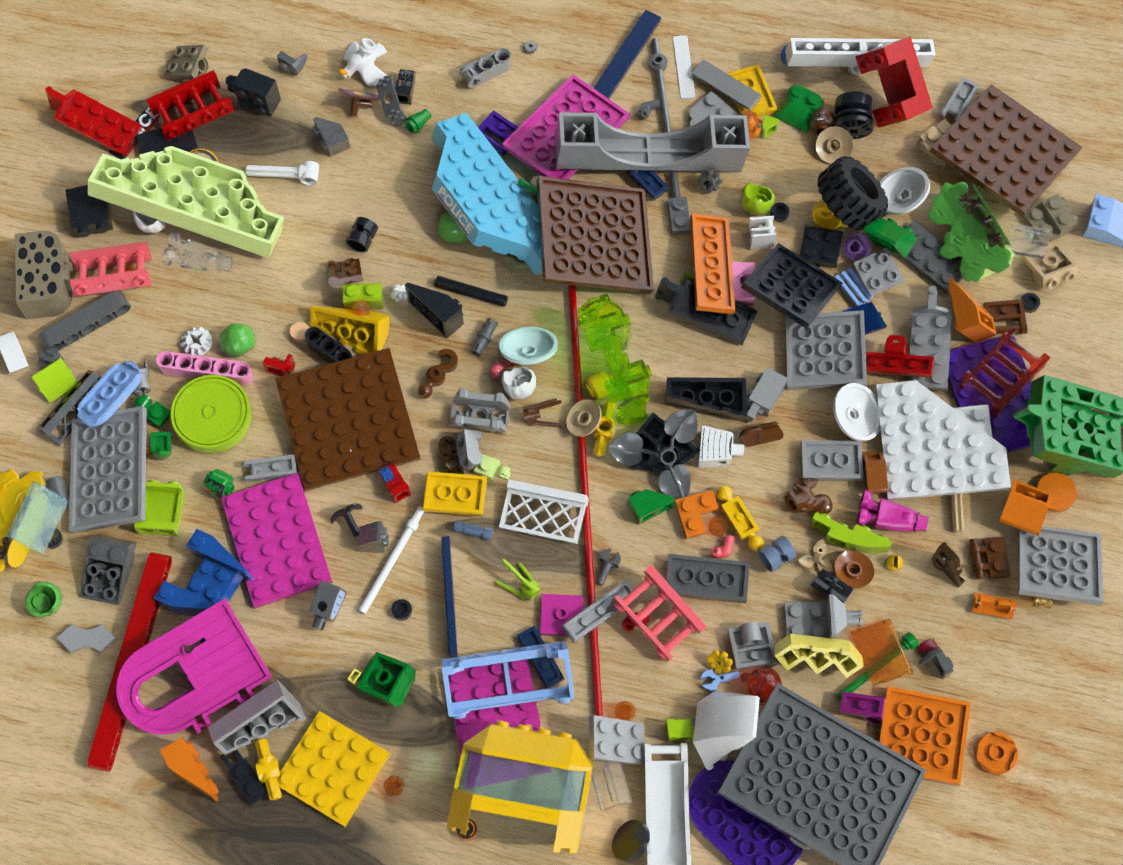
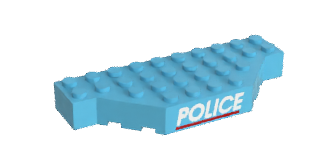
M467 113L436 123L431 138L441 150V155L432 185L433 192L473 245L479 247L484 245L492 248L494 252L518 256L517 259L525 261L535 275L542 273L539 212L536 202L526 189L518 184L516 176Z

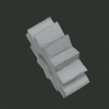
M531 40L524 43L523 46L524 52H527V54L534 53L538 48L537 42L534 43Z

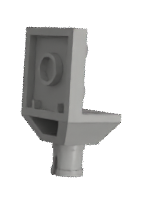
M829 594L826 602H785L786 636L789 634L837 639L845 631L846 627H862L863 625L862 610H846V606L833 594Z

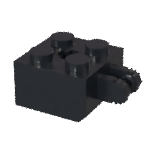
M247 68L242 69L237 77L233 75L226 77L227 89L236 94L238 104L241 107L255 110L260 115L272 116L281 101L275 79Z

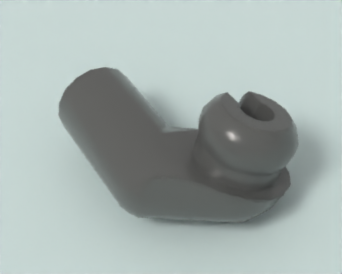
M659 99L642 103L638 110V117L645 120L649 117L652 110L660 108Z

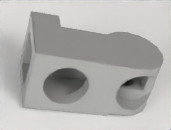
M464 429L455 436L458 458L462 468L471 470L482 461V454L478 447V441L482 439L481 431Z

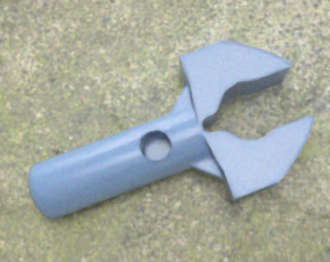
M712 669L706 670L700 680L710 678L713 682L702 685V688L709 692L717 691L719 683L739 679L740 673L734 671L717 675L713 673Z

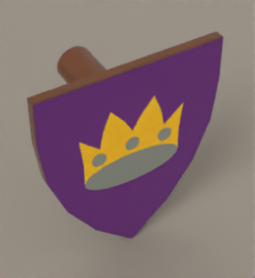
M338 89L352 98L350 115L357 116L358 107H372V101L361 99L380 100L379 95Z

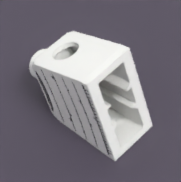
M702 426L698 468L730 466L732 456H744V445L733 444L732 432Z

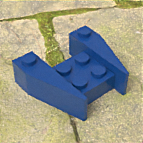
M196 529L186 546L195 556L202 558L203 561L185 590L164 581L154 599L163 608L178 615L196 616L224 598L229 603L242 579L246 578L253 582L254 578L212 535Z

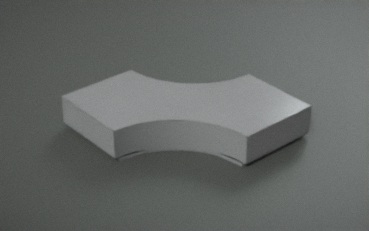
M72 624L57 637L71 653L79 649L91 648L101 654L117 640L103 624L93 629H81Z

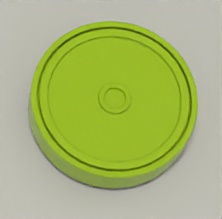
M205 375L191 380L176 394L171 406V421L178 437L189 448L201 453H220L231 449L245 437L252 422V408L247 394L237 382L221 375Z

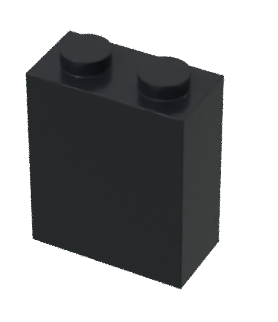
M88 185L65 189L71 228L76 237H87L90 234L105 233L113 230L109 202L89 196Z

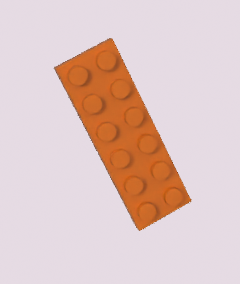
M692 213L690 227L695 309L734 314L735 299L729 219L727 217Z

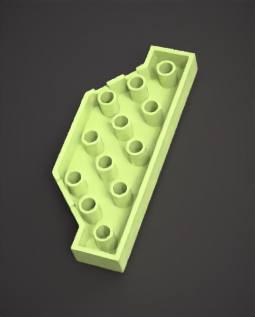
M173 146L166 147L164 151L157 153L154 151L139 155V158L131 160L129 158L120 160L102 154L88 179L89 196L266 258H270L282 232L284 217L265 210L264 206L258 201V196L253 187L247 182L243 171Z

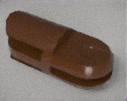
M774 421L742 429L739 433V440L744 446L751 447L781 440L784 434L778 423Z

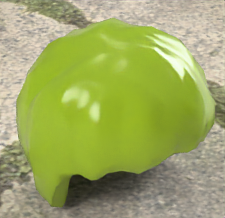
M749 182L742 190V207L751 215L766 214L774 204L775 195L768 187L757 186Z

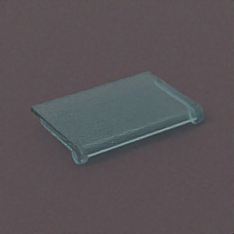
M33 481L6 536L44 554L69 500Z

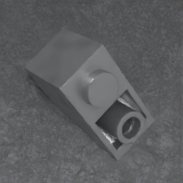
M319 117L313 118L315 126L312 128L316 137L320 136L322 139L320 144L324 151H328L330 157L351 148L349 138L341 124Z
M376 521L360 526L358 541L360 552L384 553L385 547L389 545V535H387V528H384L383 522Z

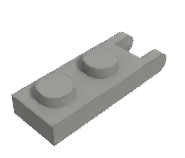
M962 77L940 117L944 118L946 113L956 117L953 122L955 123L965 112L979 85Z
M295 454L242 462V467H250L251 475L243 477L244 482L282 478L297 474Z

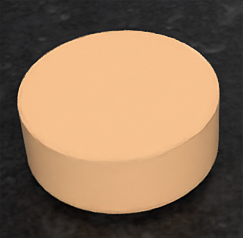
M303 322L294 323L290 328L292 339L296 342L306 341L305 332L309 328L308 325Z

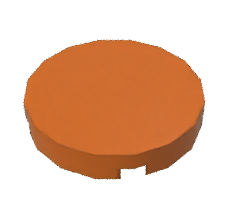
M1049 473L1043 476L1037 483L1036 488L1053 493L1049 507L1052 512H1063L1069 509L1076 500V486L1065 474Z
M988 733L981 737L976 744V761L988 773L995 775L1005 774L1018 761V748H1016L1013 739L1005 733Z

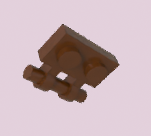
M1004 536L984 538L982 540L983 546L978 545L976 538L969 540V553L972 555L974 563L972 569L976 574L977 580L984 579V572L987 571L989 579L1011 576ZM981 554H985V564L981 561Z

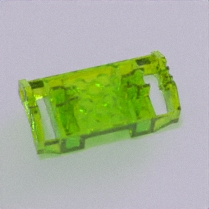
M608 294L589 299L578 309L579 327L586 328V335L584 337L590 351L603 349L614 378L605 381V388L611 404L623 400L616 408V420L618 424L631 425L646 420L648 416L646 406L649 401L648 392H650L649 384H651L650 377L652 373L649 365L645 366L643 359L630 363L627 353H623L624 350H627V344L630 341L628 335L630 333L629 325H631L629 316L624 314L619 305L609 299Z

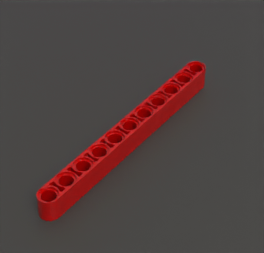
M150 552L88 757V768L110 772L113 767L127 720L117 699L116 687L118 676L126 660L150 641L160 606L154 597L163 582H167L172 564V556L155 552Z

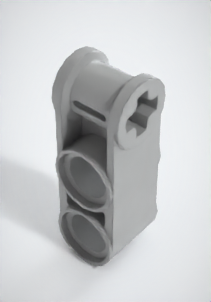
M500 48L470 64H466L460 69L459 73L466 79L469 88H475L511 68L510 51Z

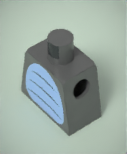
M320 581L310 612L316 615L312 627L323 631L327 620L335 621L347 594L345 590L328 582Z

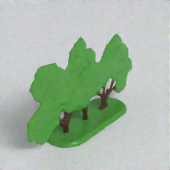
M960 181L954 185L945 182L940 188V193L934 196L932 207L928 214V218L933 222L951 226V231L945 233L943 240L945 244L941 247L939 255L948 259L958 256L962 257L959 270L963 279L968 282L980 281L986 268L996 273L1009 268L1010 264L1008 262L1011 259L1012 253L1008 249L1001 248L998 245V239L1003 236L1009 246H1011V243L975 184L973 183L972 187L978 197L976 200L967 197L968 185L966 182ZM967 202V204L971 203V206L961 207L959 203ZM978 205H984L989 213V216L981 221L976 220L973 216V210ZM993 220L1000 232L988 235L986 223ZM993 241V246L989 247L988 244Z

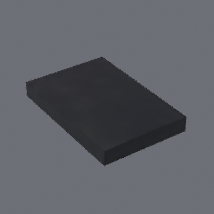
M162 128L136 135L141 154L152 151L155 153L164 151V148L170 146L187 152L198 149L193 130L170 140H166Z

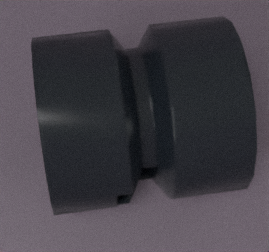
M357 217L352 230L345 240L346 244L356 251L367 252L372 243L371 239L375 237L378 231L377 224L368 218Z

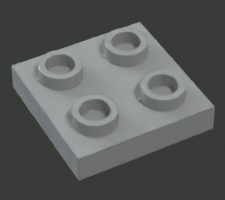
M749 622L742 624L740 627L728 629L736 671L777 664L778 661L774 654V643L769 622L760 624L758 622Z

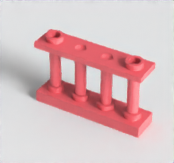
M148 241L71 252L75 271H79L78 279L70 280L74 297L151 286L148 270L144 269V262L152 261ZM136 263V270L125 272V264ZM117 266V273L105 275L106 267ZM98 268L97 276L86 277L87 270Z
M650 565L643 572L646 575L645 579L623 599L617 595L613 599L616 602L614 606L621 614L625 612L657 648L655 651L662 660L666 658L669 661L673 658L669 652L691 632L694 633L696 631L699 634L707 626L658 571ZM650 585H655L660 590L658 592L659 595L635 615L628 605ZM669 600L673 605L672 611L649 630L642 623V620L663 601ZM683 616L687 620L686 626L663 646L656 636L675 618Z

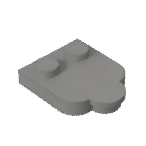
M711 91L691 108L689 114L690 126L699 123L709 115H738V113Z

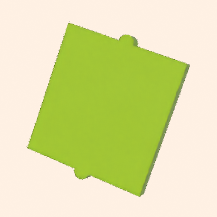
M61 357L31 376L38 385L39 392L44 394L49 403L70 391L77 383V380L72 375V370L68 369Z

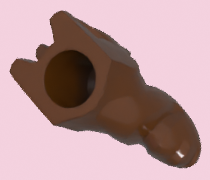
M800 478L798 483H795V486L792 487L795 493L792 491L787 492L788 496H785L784 500L792 512L810 513L815 511L829 514L832 511L833 503L829 496L826 494L814 495L812 489L819 481L818 479Z

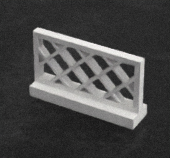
M508 480V491L499 528L573 544L578 543L585 509L589 501L587 495ZM512 494L520 496L523 500L515 508L510 503ZM534 499L540 500L543 506L532 512L527 503ZM557 503L562 510L552 516L547 507ZM526 505L531 514L520 519L516 511ZM572 507L580 508L579 516L571 520L566 511ZM545 509L550 518L540 524L535 515ZM514 513L519 521L512 526L506 525V517ZM565 513L570 522L559 528L554 519ZM533 517L538 526L531 530L526 529L523 522ZM553 521L557 530L551 534L546 533L543 526ZM572 524L575 529L574 538L565 537L562 530Z

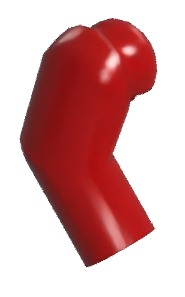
M650 614L642 620V623L650 622ZM628 616L622 621V628L625 631H631L636 627Z

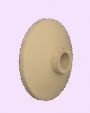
M833 126L826 128L819 134L816 140L818 156L829 164H832L839 157H849L853 150L851 135L841 127ZM834 141L838 143L836 149L831 147V143Z
M590 399L577 402L567 415L566 424L569 432L577 437L591 434L601 421L602 413L600 406Z

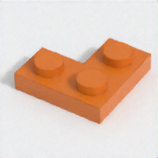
M711 490L675 500V507L685 538L689 539L704 535L706 530L701 515L719 510L714 491Z

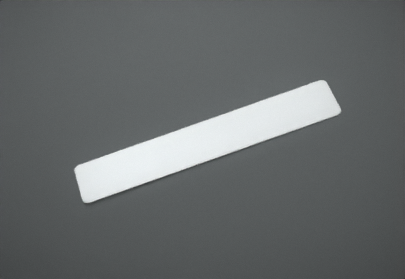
M686 35L674 36L673 42L680 95L682 99L694 98L695 89L688 38Z

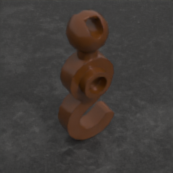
M442 349L438 352L440 358L449 357L452 361L449 364L432 366L427 370L426 384H421L417 390L421 398L428 399L433 393L432 387L442 385L446 379L445 373H450L457 368L458 357L453 350Z

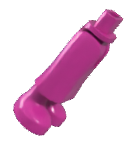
M864 489L859 504L856 524L862 526L866 523H871L877 529L901 532L912 531L916 533L917 530L926 532L929 517L921 515V512L916 514V511L883 498H880L879 503L872 500L871 492ZM869 511L876 512L877 515L871 514Z

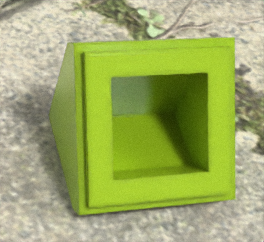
M764 115L761 138H765L778 131L779 119Z

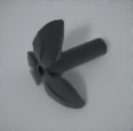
M355 503L344 506L332 515L330 521L333 524L339 516H343L353 536L356 537L359 535L360 530L351 511L363 509L361 504Z

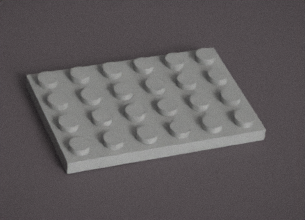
M144 406L115 411L106 422L94 427L84 425L78 418L72 419L69 532L74 534L145 521L147 408Z

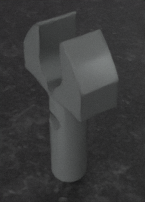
M611 548L603 551L600 556V560L604 564L596 581L600 586L604 585L610 569L614 566L618 568L621 563L618 551L615 559L609 562L608 556Z

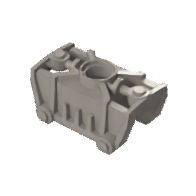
M461 388L453 397L449 427L487 430L492 433L504 432V434H507L510 403L505 395L500 392L492 395L468 392L467 389ZM455 405L467 406L471 411L467 410L466 413H462L460 409L455 408ZM504 410L507 411V414H501L499 417H496L492 412ZM477 413H483L486 416L485 419L474 417Z

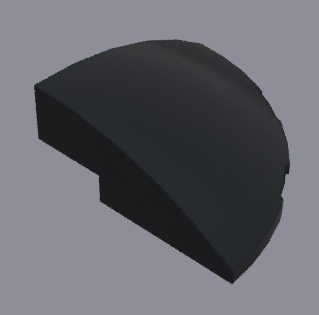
M654 412L636 434L643 441L642 449L658 453L663 447L669 448L672 436L664 431L665 421ZM674 439L673 451H675L677 458L672 468L677 464H684L689 461L700 449L691 442L680 443ZM641 453L642 458L638 464L627 465L637 470L641 469L651 472L668 470V465L662 463L658 457L646 453Z

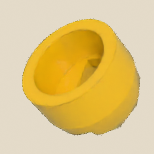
M897 554L890 555L886 560V567L893 572L899 571L903 565L902 558ZM894 558L897 559V566H894Z

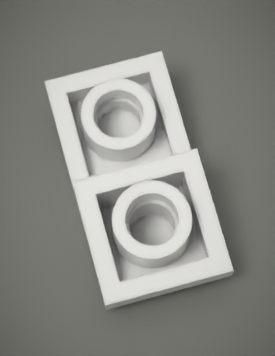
M14 331L0 336V352L9 373L29 367Z

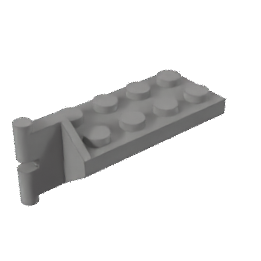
M935 286L929 287L928 305L913 309L910 355L934 357L932 378L908 376V381L917 380L928 390H948L953 311L938 306V294Z

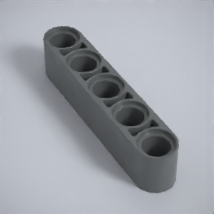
M121 290L112 291L39 333L38 339L45 351H49L50 347L60 351L127 313L131 305Z

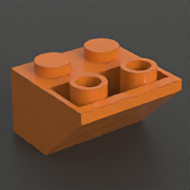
M1014 479L999 522L1038 536L1050 507L1053 493Z

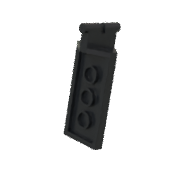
M666 277L662 278L655 294L657 300L661 299L671 304L668 313L739 345H743L757 313V310L735 301L734 314L696 310L694 282L683 278L680 285L669 281Z

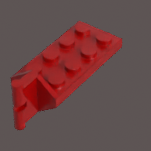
M51 86L45 88L50 108L57 110L54 117L56 122L124 157L136 139V135L142 130L141 124L75 89L63 95L55 91Z

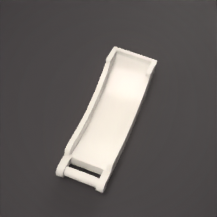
M645 743L646 826L650 832L649 843H646L647 865H691L687 743H681L680 745H651V743ZM651 754H681V760H651Z

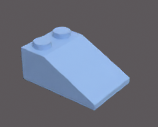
M1096 194L1090 205L1083 237L1123 248V203L1116 199Z

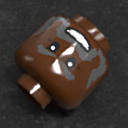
M826 108L815 110L811 114V131L819 136L826 128L833 127L835 115Z

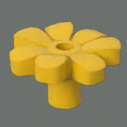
M717 649L713 650L712 655L708 654L706 661L709 662L708 667L710 669L716 668L715 673L718 675L722 672L728 673L733 662L732 659L727 658L728 654L726 652L720 653Z

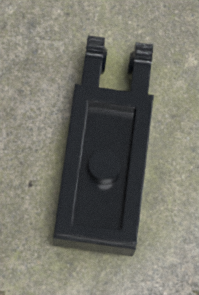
M238 750L232 751L233 755L239 760V763L234 766L231 765L228 757L222 754L220 758L228 768V773L251 806L268 795L266 788Z

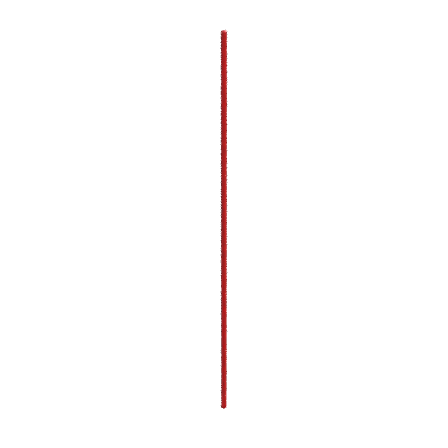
M568 285L576 404L583 400L576 286ZM584 436L577 437L581 494L587 495L589 498L586 439ZM588 501L583 517V534L589 607L596 602L590 502ZM598 627L590 632L594 711L596 716L603 717Z

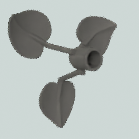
M682 409L672 413L666 419L664 431L672 436L669 448H661L658 453L642 449L643 441L641 437L633 432H626L618 436L609 445L608 449L617 461L630 466L636 465L641 461V453L658 457L662 463L668 465L669 469L662 471L659 475L658 485L661 491L676 499L687 497L691 485V476L688 469L682 464H677L672 468L677 458L675 451H673L674 439L680 443H687L694 439L698 430L696 411L693 409Z

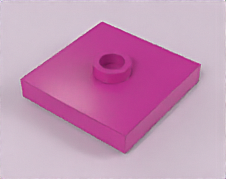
M542 594L540 635L569 637L563 630L562 625L583 611V596Z

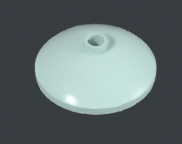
M521 327L506 333L500 340L499 348L502 356L513 363L534 365L552 357L557 351L558 341L552 332L544 328Z

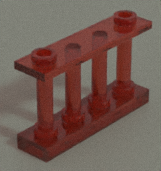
M1015 328L1009 333L1005 331L994 349L972 371L968 370L961 378L963 380L960 386L962 390L970 383L993 402L992 405L994 407L990 413L996 418L1037 376L1051 358L1045 352L1040 358L1038 356L1034 357L1012 338L1017 331ZM1006 344L1030 363L1031 367L1027 371L1025 369L1022 370L1000 352ZM995 357L1016 374L1019 380L1015 384L1013 382L1010 383L987 364ZM981 370L1005 389L1006 393L1003 397L994 394L975 378Z

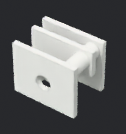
M774 216L750 218L747 231L750 233V250L774 248L776 239L775 226H773Z

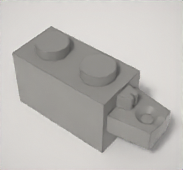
M768 367L764 373L760 372L756 379L758 384L755 389L751 388L746 396L748 399L747 408H749L746 420L753 422L758 414L765 415L766 417L769 416L787 385V377Z

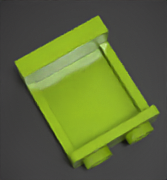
M148 480L146 482L145 521L134 523V528L138 534L178 536L185 490L180 483L175 481L160 483L156 480Z

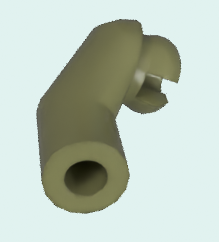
M507 253V255L503 256L504 264L512 271L529 268L525 261H519L512 254Z

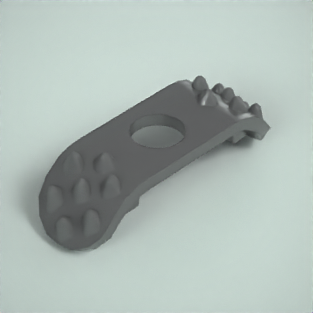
M392 74L387 75L383 79H379L376 86L388 122L393 126H402L406 121V115L398 100L393 82L394 76ZM391 93L393 96V100L391 103L387 104L385 102V97L387 94Z

